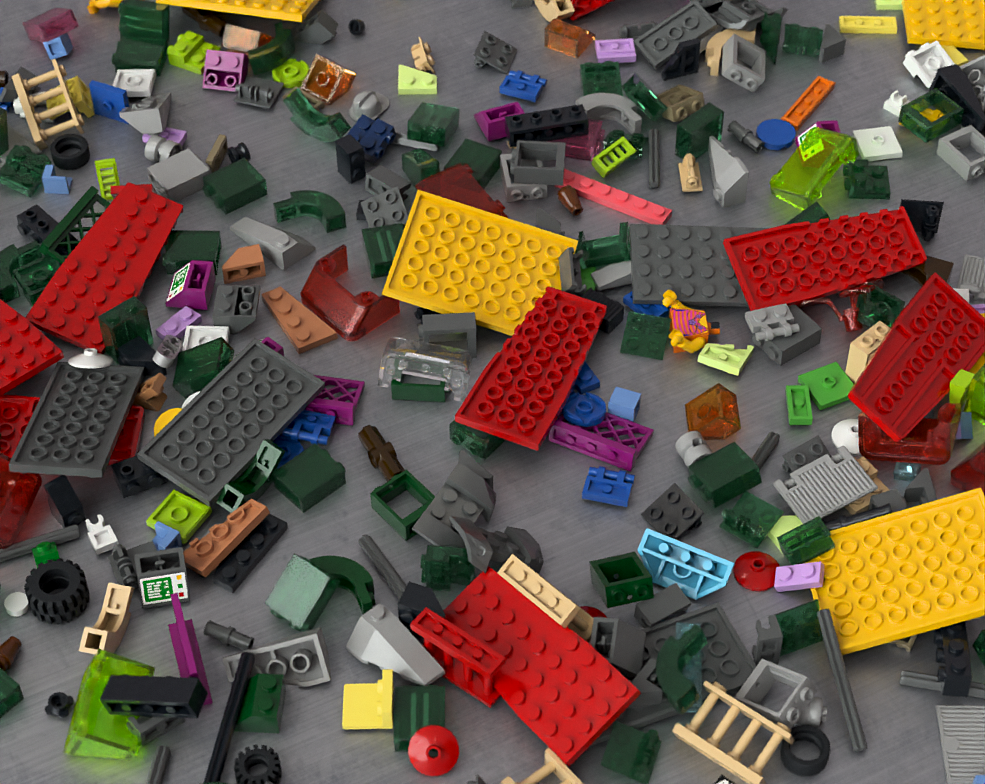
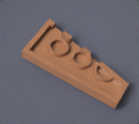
M281 286L261 294L262 301L298 354L338 339L335 330Z
M250 499L229 514L227 521L223 524H215L209 528L210 533L200 540L195 538L189 543L190 547L183 551L185 567L206 578L270 513L267 506Z

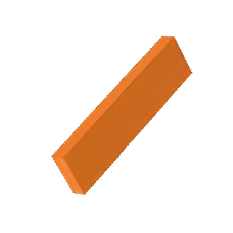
M818 76L784 114L781 120L790 123L798 131L835 88V82Z

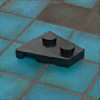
M698 38L678 44L661 74L664 81L698 73L701 44Z

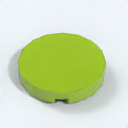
M293 58L278 62L275 68L272 69L273 81L284 83L283 88L300 87L309 81L311 75L309 65L305 61L301 60L299 62Z

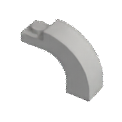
M595 93L576 99V105L583 104L588 117V125L598 120L610 119L621 123L633 136L641 134L642 119L639 114H636L637 104L630 99L612 93Z

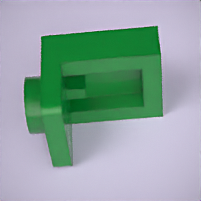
M42 542L36 545L35 548H32L37 568L40 563L45 564L48 563L47 560L57 561V558H60L55 542Z

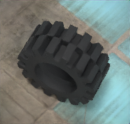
M258 744L253 745V750H250L248 746L245 748V754L240 751L238 754L239 758H235L234 772L237 784L280 783L279 778L282 777L281 764L277 752L274 754V749L271 747L267 751L266 745H262L261 749H258ZM256 764H264L268 767L267 771L262 775L254 776L248 773L249 768Z

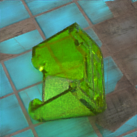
M820 127L810 129L806 134V138L780 171L770 179L771 193L812 216L817 209L814 202L817 198L820 199L822 197L821 190L842 164L847 165L848 160L854 162L859 156L856 139L848 134Z
M98 649L82 677L63 753L78 757L130 760L133 756L136 757L139 753L141 742H138V736L133 735L127 727V722H129L127 718L131 716L110 715L100 701V697L111 675L153 676L155 667Z

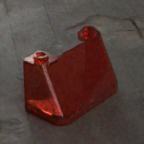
M458 163L419 181L415 185L417 190L508 218L504 213L505 206L498 199L494 201L471 175L474 171L467 163L464 165Z
M961 403L943 404L938 410V419L923 418L900 442L892 440L861 411L858 416L860 454L869 460L933 465L947 463L952 456L960 423Z

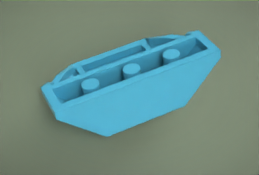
M646 528L638 547V553L642 558L644 566L652 576L653 583L665 588L677 583L687 597L695 600L725 587L735 565L733 562Z

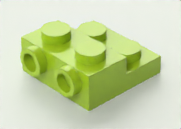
M187 31L185 34L178 36L175 45L168 47L169 64L202 75L205 68L206 49L221 51V47L205 42L203 35Z

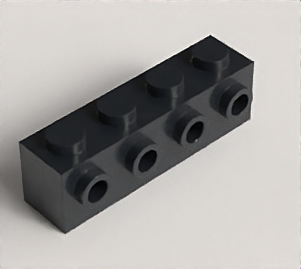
M583 104L506 116L505 133L510 147H516L517 140L546 142L588 135V117Z
M37 204L16 216L18 221L17 229L20 234L27 236L31 243L39 248L45 238L59 224ZM69 233L70 241H79ZM67 246L57 247L55 252L61 256L68 255ZM71 246V251H73L76 246ZM46 255V257H50L51 259H53L57 267H60L62 265L54 258H52L50 255Z
M138 456L111 465L114 480L123 498L136 495L170 481L140 461Z
M966 621L934 630V644H937L935 659L936 663H939L937 678L938 681H941L942 695L968 697L972 671Z
M111 675L100 697V701L110 715L198 718L208 692L199 678Z

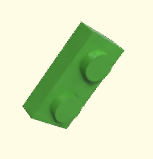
M786 385L785 393L789 425H812L813 417L808 385Z

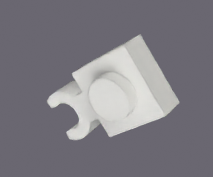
M100 514L97 515L99 522L96 524H92L89 519H86V526L89 531L88 537L97 555L112 550L115 545L119 544L110 524L105 526L104 519Z

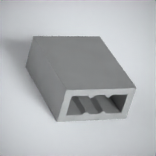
M189 148L147 168L150 184L163 197L174 202L212 185V171L210 167L204 165L200 157Z

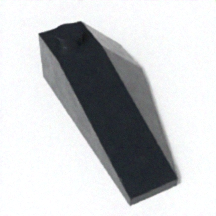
M957 64L938 68L927 93V100L935 109L942 110V113L948 114L951 120L959 121L964 128L972 125L981 133L985 125V115L968 76Z

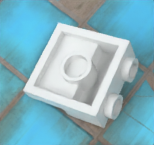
M938 41L931 44L927 42L917 51L911 50L905 55L906 59L903 62L913 78L919 76L928 89L933 82L938 68L954 65V62Z

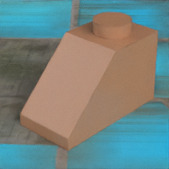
M259 244L238 248L224 263L222 272L225 284L266 276L264 259Z

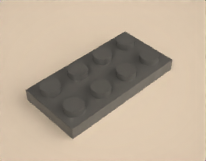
M693 0L633 42L655 69H658L670 60L680 42L695 38L701 40L717 29L718 25L696 0Z

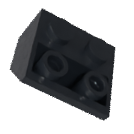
M408 582L398 602L399 621L414 637L424 640L422 636L411 630L410 623L426 607L444 619L445 613L432 588Z

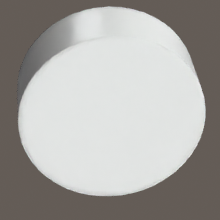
M14 592L8 595L4 601L6 612L14 617L24 615L30 608L27 596L22 592Z

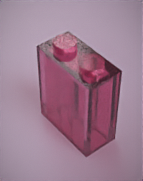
M53 8L23 22L29 39L40 42H48L79 27L72 9Z
M588 119V135L547 142L566 143L565 157L592 162L596 154L600 153V141H604L605 130L602 129V121Z

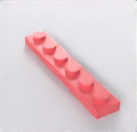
M564 169L563 185H555V187L560 189L570 185L576 189L580 197L650 224L665 225L672 216L671 209Z

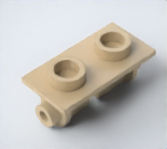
M418 37L420 43L414 44L411 48L416 69L423 72L431 69L434 74L433 65H435V61L432 55L429 54L432 52L427 42L424 43L421 37Z
M686 154L683 158V163H678L682 192L703 191L698 162H695V157L692 154Z

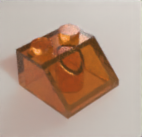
M554 18L545 28L544 47L578 58L594 40L596 34Z
M226 24L221 47L227 48V52H244L246 55H249V58L255 59L256 55L263 57L273 42L274 37L259 31Z
M316 54L300 89L331 105L350 90L357 73L327 57Z
M720 383L685 404L688 432L698 431L704 440H724L741 429L736 394Z

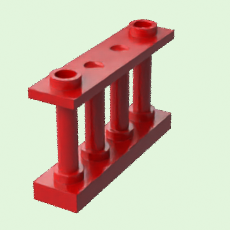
M426 607L410 623L411 630L424 638L422 646L445 670V674L442 675L443 678L491 708L501 697L493 686V677L504 666L506 658Z

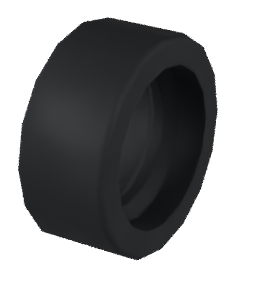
M62 135L51 144L52 160L60 169L75 170L87 164L90 159L88 142L81 135ZM68 149L80 150L79 152L73 155L60 154L61 152Z
M811 725L792 727L790 734L794 742L801 740L814 743L820 750V756L813 760L797 758L790 751L791 744L782 739L780 756L784 766L792 773L800 776H812L820 773L826 767L830 755V741L826 734L819 728Z

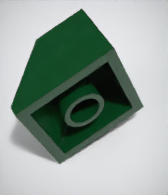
M258 673L249 678L234 731L280 733L286 694L283 674Z

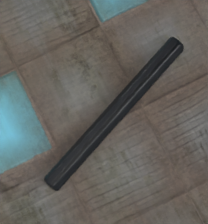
M243 652L241 654L203 784H219L255 661L253 653Z

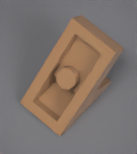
M158 373L141 383L132 406H141L144 409L160 411L167 399V395L163 392V384L167 378L162 373Z

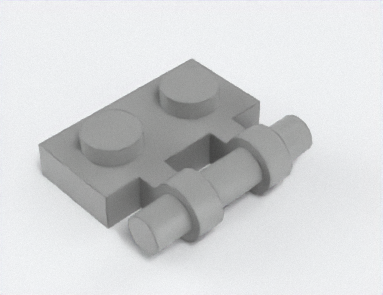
M786 303L745 312V320L751 332L755 333L757 341L764 339L765 341H770L774 337L782 335L788 337L792 333L800 331L799 325L797 323L793 324L794 317Z

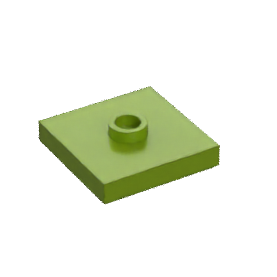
M173 489L149 516L146 524L155 529L154 524L159 521L179 531L182 544L185 545L211 515L212 508Z

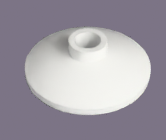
M95 348L84 349V353L75 355L68 360L71 366L78 368H102L113 364L111 357L97 353Z
M858 419L840 421L834 426L831 434L834 445L837 448L845 446L852 455H862L870 452L877 442V434L873 427Z

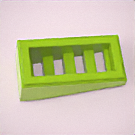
M623 136L595 156L591 165L602 178H605L636 153V150ZM620 145L626 150V154L619 148ZM613 151H615V152L620 156L619 159H618V157L613 153ZM607 156L610 157V159L613 161V163H611V162L607 159Z
M115 158L95 161L101 197L105 200H112L114 198L111 195L110 186L120 185ZM113 167V169L101 170L104 168Z
M961 369L950 381L949 412H958L964 405L975 380V374Z

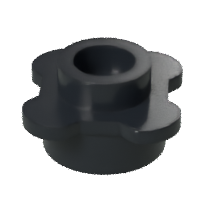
M56 692L49 697L45 712L48 715L56 714L60 718L68 716V710L74 704V699L63 692Z

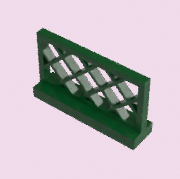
M91 186L45 238L39 252L45 256L47 254L62 264L72 252L71 246H77L80 242L70 241L69 233L79 232L80 239L82 240L84 237L83 232L89 231L91 227H82L81 219L92 218V224L94 225L96 222L95 217H100L103 212L94 213V204L98 202L106 210L111 203L97 194L98 189ZM67 246L68 255L61 256L55 252V249Z

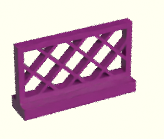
M314 375L325 382V386L334 385L335 387L329 390L324 388L304 410L336 416V424L353 426L355 412L365 388V382ZM357 388V390L350 393L346 389ZM338 392H341L343 394L338 398H335L333 396V394H336Z
M607 412L605 419L598 425L591 427L573 426L567 424L568 421L561 414L550 430L549 441L631 472L635 466L636 459L653 436L654 430ZM619 425L624 429L615 430L613 426ZM607 427L609 431L600 433L598 428ZM633 433H641L645 436L635 438ZM628 435L630 439L620 440L618 436Z
M178 593L170 594L176 623L169 624L168 627L180 677L199 678L208 692L204 705L212 704V697L192 619L184 621Z

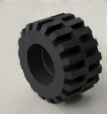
M57 558V561L50 559L47 560L48 563L38 564L37 569L33 568L30 571L31 575L27 576L26 584H24L32 614L37 616L38 620L42 622L46 620L48 624L53 622L62 624V621L65 620L67 622L72 621L74 616L79 617L81 615L80 611H85L87 608L86 603H89L90 600L85 574L80 569V566L77 563L73 564L68 559L64 562L62 558ZM65 588V590L60 593L49 594L53 590Z

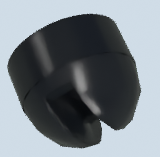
M353 19L349 22V31L352 34H361L365 30V24L362 20Z

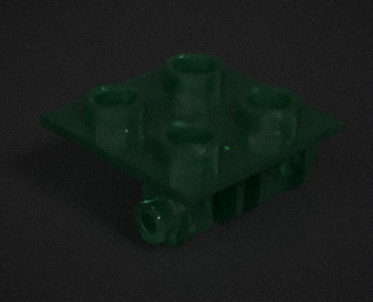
M765 11L764 19L761 21L762 34L760 35V43L765 47L768 58H771L775 65L782 17L779 13L769 16L767 11Z
M785 24L782 50L795 53L796 46H798L797 54H799L800 46H803L802 55H805L806 47H808L806 55L816 57V55L820 54L823 30L817 27Z
M613 130L603 140V143H605L603 146L604 151L624 136L636 150V153L629 159L638 160V158L642 159L643 151L641 150L647 143L648 137H644L641 133H632L631 135L625 134L622 130Z
M629 311L620 353L663 360L667 337L670 334L671 319Z
M745 491L732 509H724L722 511L721 517L723 522L719 527L758 548L784 511Z
M818 599L774 614L783 635L780 656L823 641L817 612L820 611Z
M615 721L600 765L642 784H648L662 743L659 740L658 731L650 729L648 732L643 733Z

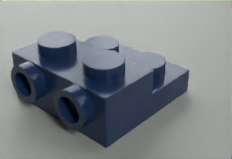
M363 114L347 134L352 135L364 147V159L372 164H375L378 159L382 158L385 149L394 142L396 137L394 126L378 118L375 121Z

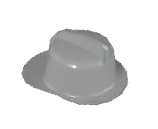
M374 91L360 92L353 99V105L349 110L350 117L357 122L363 114L374 120L387 110L390 101L385 95L375 93Z

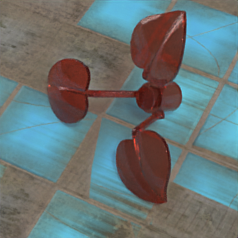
M875 279L841 292L839 297L850 296L851 308L843 310L844 315H841L833 302L825 297L809 299L796 306L801 309L816 304H829L837 315L839 322H844L846 332H853L863 328L859 313V294L869 293L873 290L882 291L884 282L883 279Z

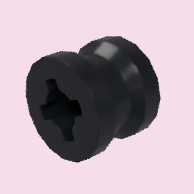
M243 142L239 143L237 147L227 148L228 157L234 166L240 165L242 161H250L249 150Z

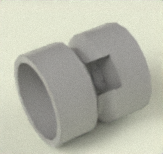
M153 135L147 141L144 153L148 160L158 163L183 151L182 145L177 142Z
M698 431L685 433L675 443V449L693 474L707 471L716 461L715 454Z

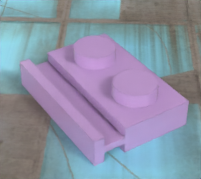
M633 38L595 41L598 64L636 62Z

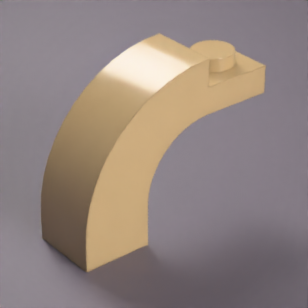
M534 0L542 16L549 22L571 17L575 12L571 0Z
M727 29L714 35L707 44L705 62H708L707 67H711L710 75L718 76L723 55V45L733 34H736L755 44L756 29L754 31Z
M108 582L99 619L92 628L84 627L79 651L105 657L112 655L116 651L130 620L131 612H129L134 591L133 587Z

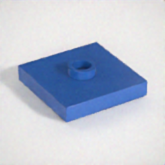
M92 80L89 83L95 114L129 124L119 114L122 109L129 107L127 91Z

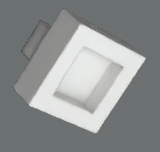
M896 90L884 102L883 108L900 117L907 107L910 106L911 101L907 100L906 95L903 97L899 95V91Z

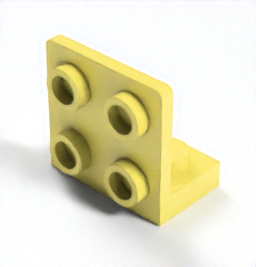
M78 76L66 80L74 105L80 113L83 112L88 118L95 115L90 89ZM64 93L46 100L47 110L66 103ZM68 111L50 117V119L54 120Z
M383 669L382 679H378L377 683L344 685L343 729H393V669Z

